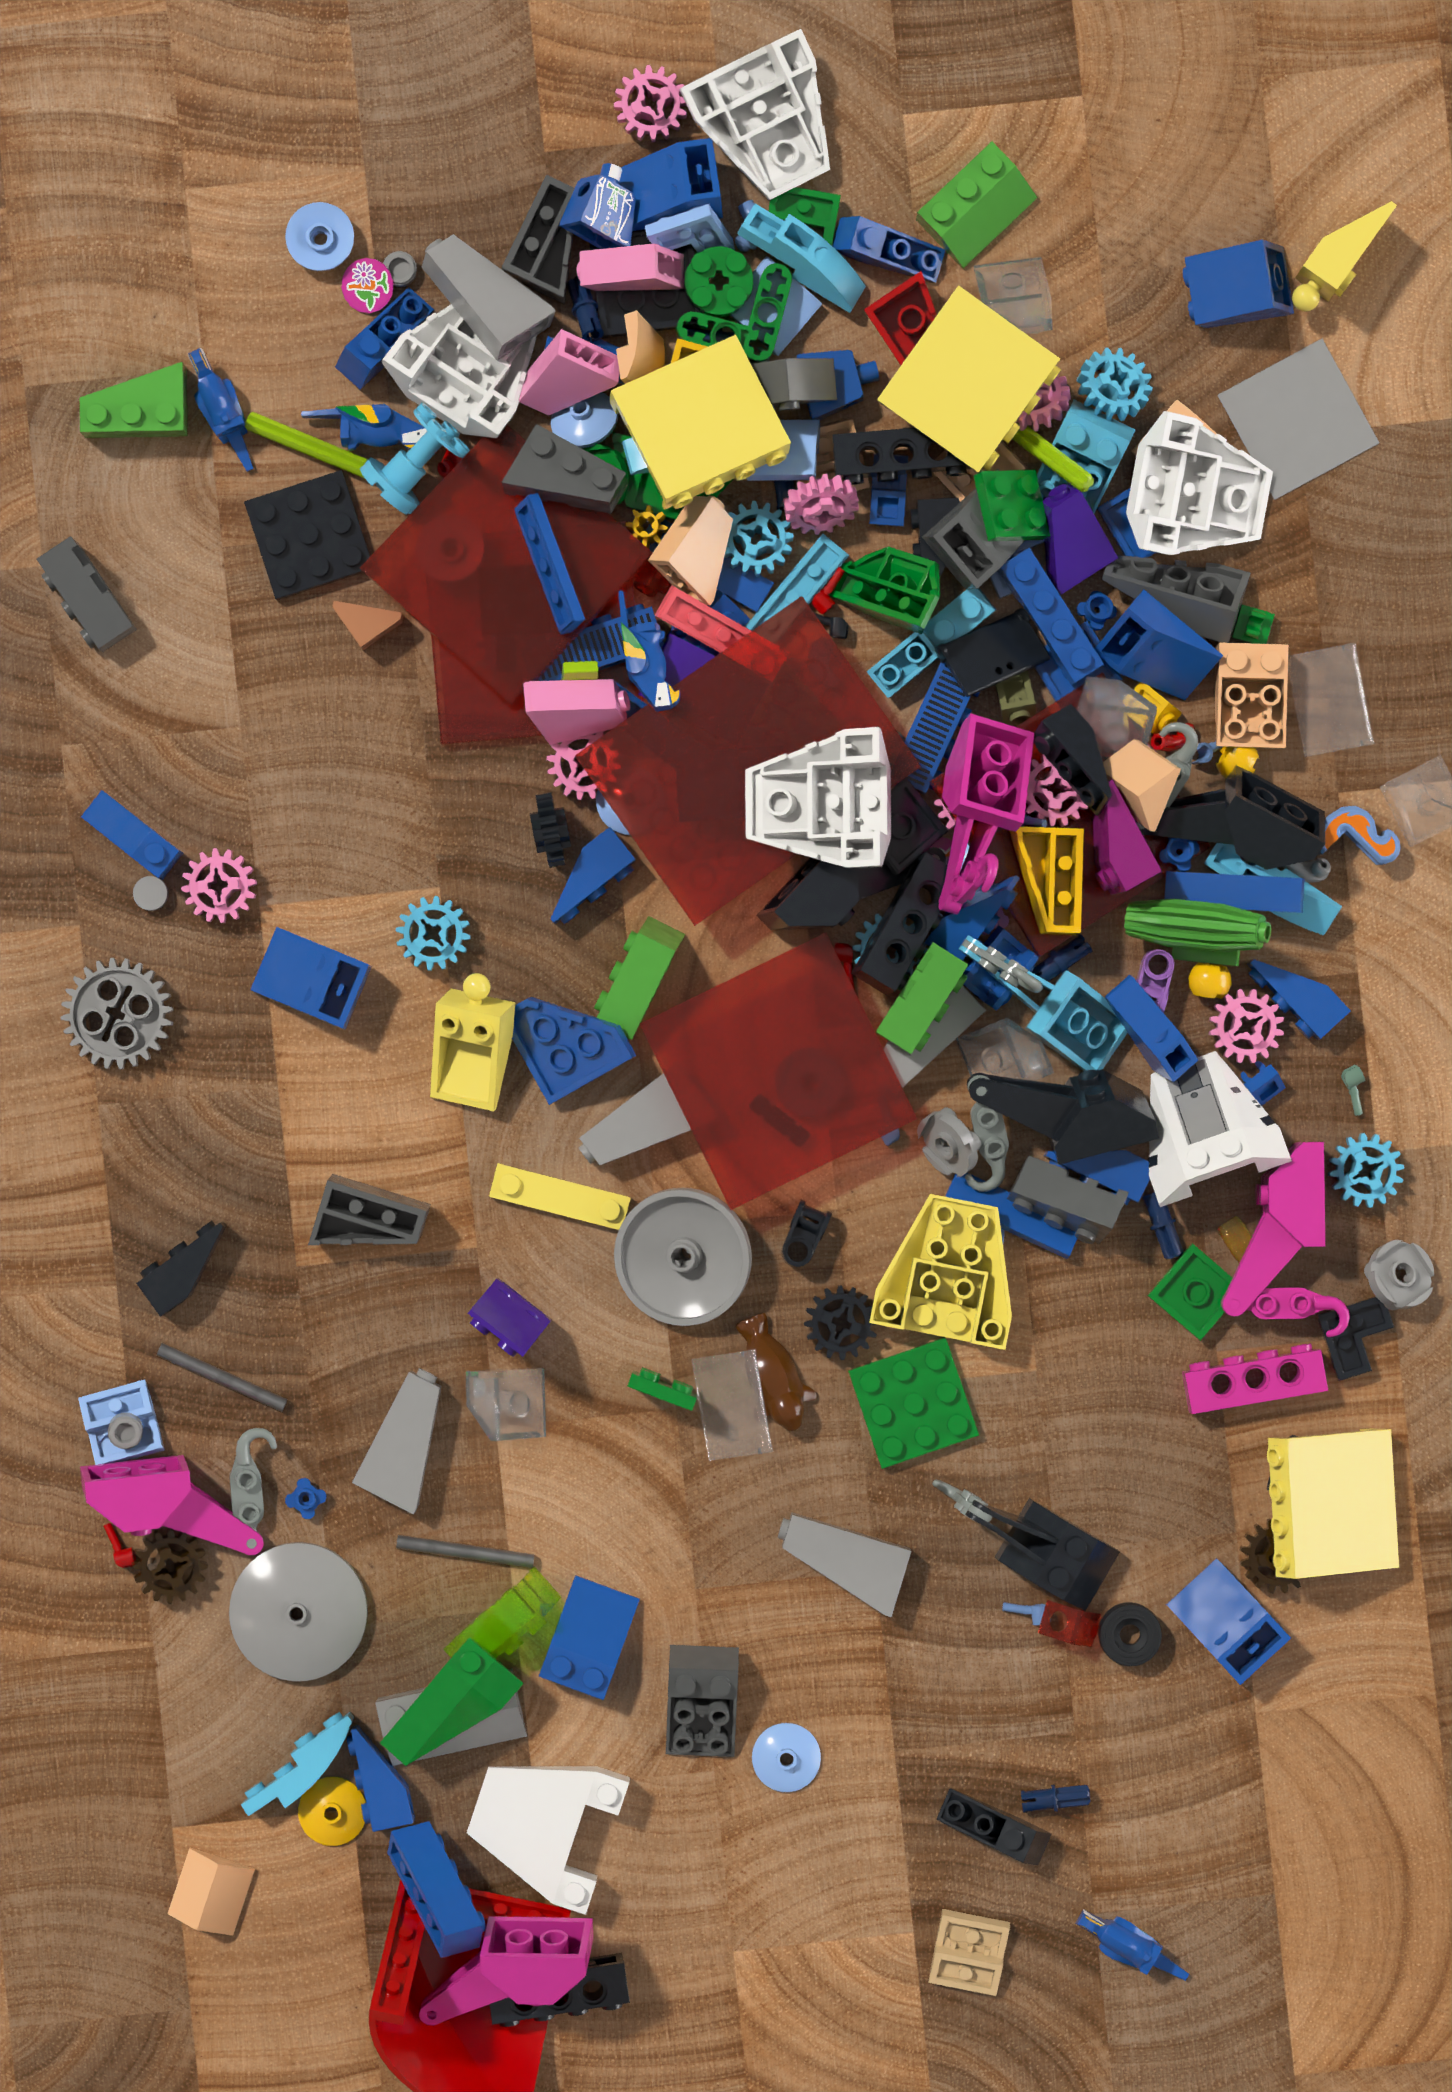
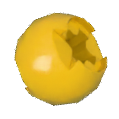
M1221 748L1220 752L1222 755L1219 762H1216L1219 773L1225 779L1236 765L1254 773L1256 769L1253 766L1257 758L1259 759L1256 748Z
M1198 962L1192 968L1188 977L1189 987L1193 995L1222 999L1228 994L1232 985L1231 974L1228 968L1223 965Z

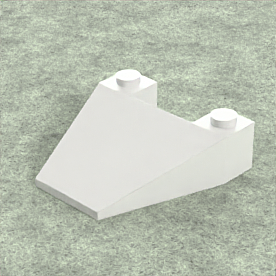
M598 1766L488 1767L467 1834L552 1904L586 1915L598 1875L567 1866L566 1862L585 1805L619 1815L630 1777Z

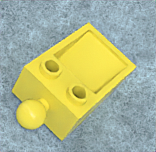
M1391 201L1322 238L1295 277L1303 283L1294 290L1292 295V302L1298 310L1304 312L1313 310L1318 305L1320 296L1327 301L1334 294L1341 297L1356 276V273L1351 269L1397 206Z
M480 973L471 974L465 979L463 991L451 988L436 1003L430 1097L495 1111L513 1037L515 1002L489 997L490 982L486 976Z

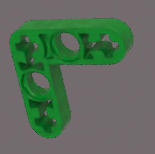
M779 263L771 264L764 269L759 280L748 326L690 311L682 315L677 323L676 332L678 337L682 340L709 347L717 343L715 336L719 329L729 328L737 336L749 361L756 363L766 361L773 353L792 283L790 270ZM775 271L781 272L780 278L785 280V284H779L775 296H782L781 302L773 297L761 296L762 291L769 294L772 282L767 280V275L772 276ZM762 304H771L775 307L777 317L773 322L766 323L758 317V308ZM691 319L697 320V327L706 330L708 322L714 324L710 332V343L703 341L706 335L704 333L696 332L693 337L687 336V329L682 328L683 323L689 324ZM753 324L761 329H773L772 335L767 332L765 333L763 345L767 346L768 350L762 351L760 355L753 354L754 348L749 346V342H755L759 334V330H752Z

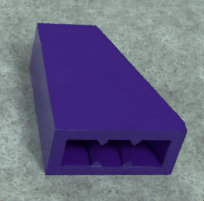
M1070 483L1067 485L1061 484L1053 488L1049 492V496L1043 499L1050 536L1044 539L1047 576L1060 595L1118 558L1082 492Z

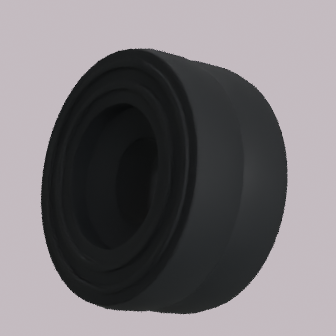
M1125 1602L1113 1606L1104 1614L1099 1624L1098 1638L1103 1651L1111 1660L1123 1666H1138L1148 1662L1157 1653L1162 1640V1631L1159 1621L1148 1608L1138 1603ZM1129 1624L1137 1626L1140 1631L1139 1639L1133 1644H1126L1120 1638L1121 1629Z

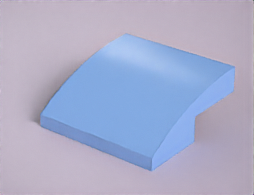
M767 256L753 271V291L750 298L737 312L730 315L739 324L748 326L760 277L767 266L775 263ZM775 271L772 276L767 275V280H770L772 285L769 294L762 291V297H773L781 302L782 296H775L779 284H785V280L780 278L781 272ZM793 278L773 354L777 356L780 355L822 305L813 294ZM762 304L758 308L757 314L761 321L770 323L776 319L777 311L773 305ZM753 324L752 330H759L757 339L763 344L765 333L767 332L772 335L773 329H761Z
M820 419L780 420L791 441L789 454L786 455L787 458L775 466L769 467L765 464L756 468L755 473L748 477L747 481L809 480L811 476L816 479Z
M145 1380L78 1398L85 1430L89 1435L95 1465L124 1462L165 1450ZM120 1413L136 1415L143 1425V1434L140 1442L130 1449H120L114 1446L108 1437L109 1423L114 1416Z

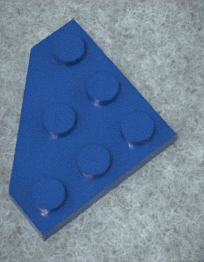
M533 997L527 998L515 1005L512 1039L549 1105L637 1056L620 1025Z

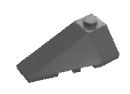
M1117 555L1118 558L1106 566L1102 580L1134 599L1144 589L1198 635L1211 641L1229 643L1251 574L1250 572L1218 563H1206L1205 568L1188 567L1186 561L1175 560L1174 565L1157 564L1152 558Z

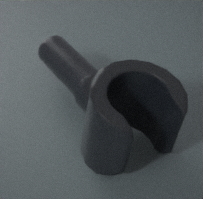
M804 610L802 617L829 626V637L847 638L849 625L843 618L825 617L810 610Z

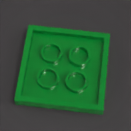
M946 1337L848 1370L882 1469L979 1436Z

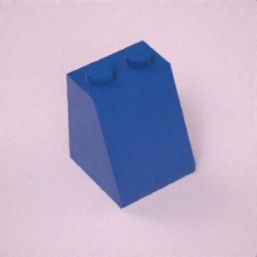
M1262 239L1185 257L1186 267L1183 268V279L1185 285L1190 288L1191 301L1188 302V311L1191 320L1195 321V325L1211 328L1294 314L1283 246Z

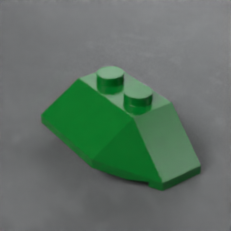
M888 546L867 554L855 562L849 561L842 564L841 569L846 572L834 591L829 594L831 598L875 619L919 634L923 633L940 598L939 564L937 562Z

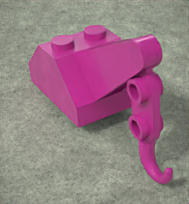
M970 714L962 723L946 765L942 793L944 802L951 813L957 814L945 882L939 899V910L957 915L962 905L967 900L971 901L976 890L980 886H982V892L986 893L993 885L999 862L994 854L989 853L985 855L998 827L1016 832L1024 824L1034 732L974 714ZM977 820L979 823L963 863L973 821Z
M1295 1142L1288 1149L1292 1161L1268 1169L1261 1177V1184H1256L1255 1186L1256 1205H1261L1263 1214L1221 1300V1307L1230 1316H1239L1246 1310H1250L1256 1317L1261 1319H1303L1322 1310H1334L1339 1315V1324L1336 1328L1328 1330L1326 1336L1335 1337L1345 1331L1350 1319L1349 1310L1340 1299L1332 1296H1322L1300 1287L1266 1288L1302 1246H1325L1324 1142Z

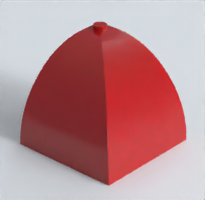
M400 1879L369 2008L368 2022L370 2035L380 2058L388 2069L413 2092H534L548 2020L535 2021L534 2018L520 2020L519 2024L509 2027H502L499 2024L492 2025L490 2005H486L445 2020L437 2025H427L421 2021L419 2012L422 2000L481 1951L485 1931L482 1932L479 1948L441 1958ZM469 1888L473 1906L484 1917L485 1931L489 1916L570 1918L571 1910L564 1907Z

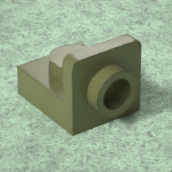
M1028 670L995 685L1004 724L1022 727L1037 720L1036 703Z

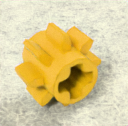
M647 505L646 512L639 513L634 509L633 514L635 518L633 523L628 522L625 525L629 530L635 532L630 537L631 542L634 544L641 539L645 550H648L652 543L657 542L659 545L662 534L667 533L669 530L667 526L661 525V522L666 518L665 514L660 512L655 516L650 505ZM645 522H648L654 529L649 534L642 527Z

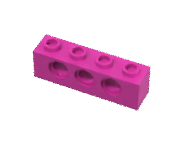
M1309 1343L1292 1346V1353L1278 1355L1277 1349L1257 1352L1258 1359L1244 1361L1243 1355L1223 1358V1365L1210 1367L1209 1361L1189 1364L1190 1370L1182 1372L1188 1411L1191 1414L1328 1391L1322 1351L1317 1348L1312 1349V1345ZM1292 1362L1296 1366L1297 1374L1293 1380L1285 1382L1280 1377V1368L1283 1364ZM1253 1368L1260 1369L1263 1374V1380L1257 1387H1249L1245 1380L1247 1372ZM1218 1374H1225L1229 1380V1386L1223 1393H1215L1211 1386L1212 1379Z

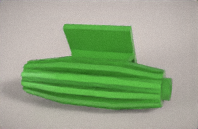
M1179 899L1134 901L1128 904L1129 906L1126 909L1124 928L1128 936L1166 947H1173V960L1239 966L1240 951L1259 950L1263 947L1264 943L1269 942L1271 937V924L1266 922L1264 915L1220 903Z

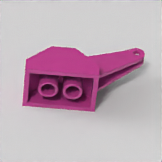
M489 1916L481 1951L422 2000L419 2012L421 2021L427 2025H437L455 2016L508 1997L517 2004L531 2006L553 2005L586 1976L594 1936L593 1918Z

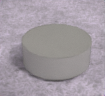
M396 251L385 258L383 264L391 273L393 286L405 287L414 281L417 275V266L410 254Z
M143 877L134 886V900L142 909L148 911L158 910L168 900L169 892L167 885L157 877Z
M120 1413L112 1418L108 1427V1437L114 1446L120 1449H130L140 1442L143 1434V1425L136 1415Z

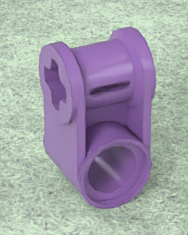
M1153 949L1143 956L1136 981L1150 997L1156 998L1154 1002L1164 1013L1174 970V960L1168 952ZM1154 955L1163 956L1167 963L1165 971L1158 975L1153 974L1148 967L1149 960Z

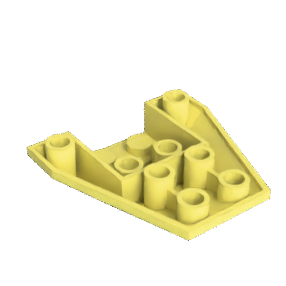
M929 1194L876 1288L869 1323L1005 1350L1012 1312L998 1207Z

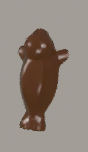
M765 1313L742 1320L736 1324V1329L747 1341L746 1369L758 1399L754 1413L755 1419L758 1422H763L770 1415L775 1423L787 1431H796L802 1424L804 1415L803 1402L814 1401L816 1393L812 1388L802 1384L794 1362L787 1350L768 1334V1323Z

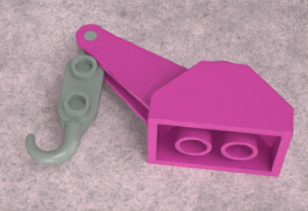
M253 1428L243 1433L237 1441L236 1458L229 1476L232 1511L190 1482V1471L184 1455L80 1466L82 1489L86 1503L124 1533L131 1532L133 1536L148 1535L152 1533L151 1529H159L161 1526H165L247 1555H256L262 1550L264 1545L263 1538L256 1529L257 1524L260 1523L264 1516L261 1474L250 1455V1443L256 1438H264L269 1442L271 1449H276V1438L266 1429Z

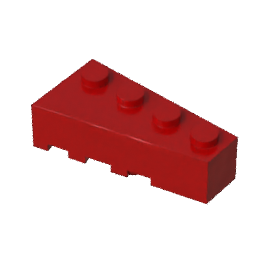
M922 271L864 309L900 366L937 316Z

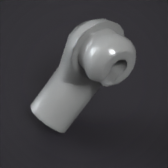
M1324 858L1282 866L1300 878H1305L1307 883L1320 882L1326 879L1331 871L1330 863Z

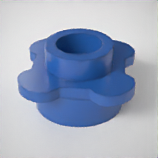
M1100 591L1091 592L1089 599L1086 602H1080L1076 608L1078 615L1084 616L1090 622V627L1093 630H1101L1104 627V622L1108 619H1113L1117 615V609L1111 599ZM1094 608H1098L1100 612L1096 613Z
M1168 837V844L1165 849L1160 851L1159 858L1163 863H1171L1177 866L1179 871L1186 872L1191 868L1190 861L1194 855L1198 854L1200 847L1196 841ZM1178 849L1182 850L1183 853L1181 855L1176 853Z
M301 1478L297 1481V1488L294 1492L286 1496L285 1503L288 1507H294L300 1511L304 1519H311L315 1515L317 1506L326 1501L327 1495L324 1490H318L315 1486L311 1485V1481L308 1478ZM307 1495L309 1497V1501H303V1496Z

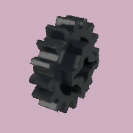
M552 792L535 795L538 812L530 813L537 853L546 852L549 868L566 865L563 848L571 847L564 807L555 808Z
M838 1285L837 1293L832 1294L828 1288H825L824 1293L826 1297L823 1300L817 1296L813 1297L817 1304L816 1308H806V1312L812 1315V1320L804 1321V1326L812 1327L813 1329L807 1335L808 1340L817 1338L818 1342L814 1349L819 1351L823 1347L827 1348V1358H831L834 1351L839 1352L840 1360H845L846 1352L851 1351L854 1357H858L857 1347L861 1345L868 1350L870 1346L865 1341L867 1336L872 1338L877 1336L874 1331L870 1330L871 1325H876L869 1323L872 1306L866 1307L864 1305L868 1296L864 1294L858 1299L855 1297L856 1288L854 1287L849 1290L848 1294L844 1293L842 1285ZM843 1299L839 1308L833 1311L823 1309L828 1303ZM855 1304L863 1313L864 1324L857 1322L852 1314ZM848 1307L846 1320L851 1325L849 1329L843 1327L841 1332L838 1333L837 1338H834L836 1335V1325L832 1322L833 1317L839 1318L844 1313L845 1308ZM818 1321L827 1324L830 1330L828 1341L820 1334ZM850 1334L860 1336L851 1344L839 1346L842 1338Z

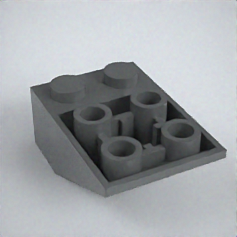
M976 488L922 536L965 589L979 588L1004 565L1024 542H988Z
M670 1645L666 1754L734 1757L739 1647Z

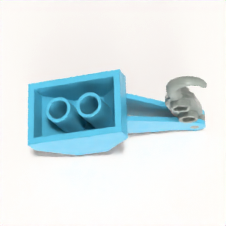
M969 935L959 947V951L979 964L1035 1013L1025 1027V1030L1083 1071L1103 1069L1128 1032L1107 1000L1071 972L1065 970L1056 984L1053 985L1028 971L1015 960L1007 959L1006 956L993 947H986ZM1020 985L1034 993H1038L1044 988L1049 991V994L1039 1006L1017 987Z

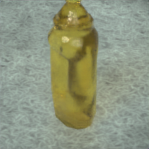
M1235 1216L1219 1226L1218 1231L1235 1260L1240 1263L1252 1236L1242 1220Z

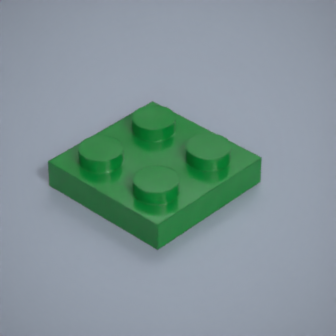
M1036 470L981 471L974 475L988 542L1043 540L1050 536Z
M1191 1243L1147 1296L1201 1341L1225 1313L1221 1307V1300L1233 1277Z
M644 1367L641 1368L640 1373L633 1370L627 1387L690 1411L693 1410L697 1400V1394L692 1393L693 1386L675 1379L672 1385L660 1381V1373Z

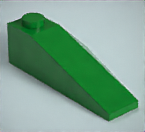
M469 1637L382 1739L380 1744L407 1766L500 1711L524 1683L473 1637Z

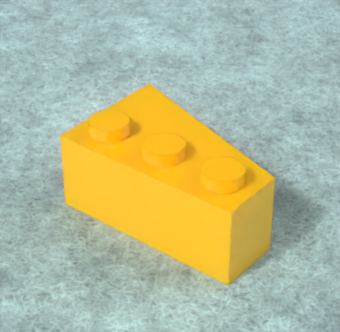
M1020 827L1016 832L1009 830L1040 934L1076 935L1081 933L1084 829Z

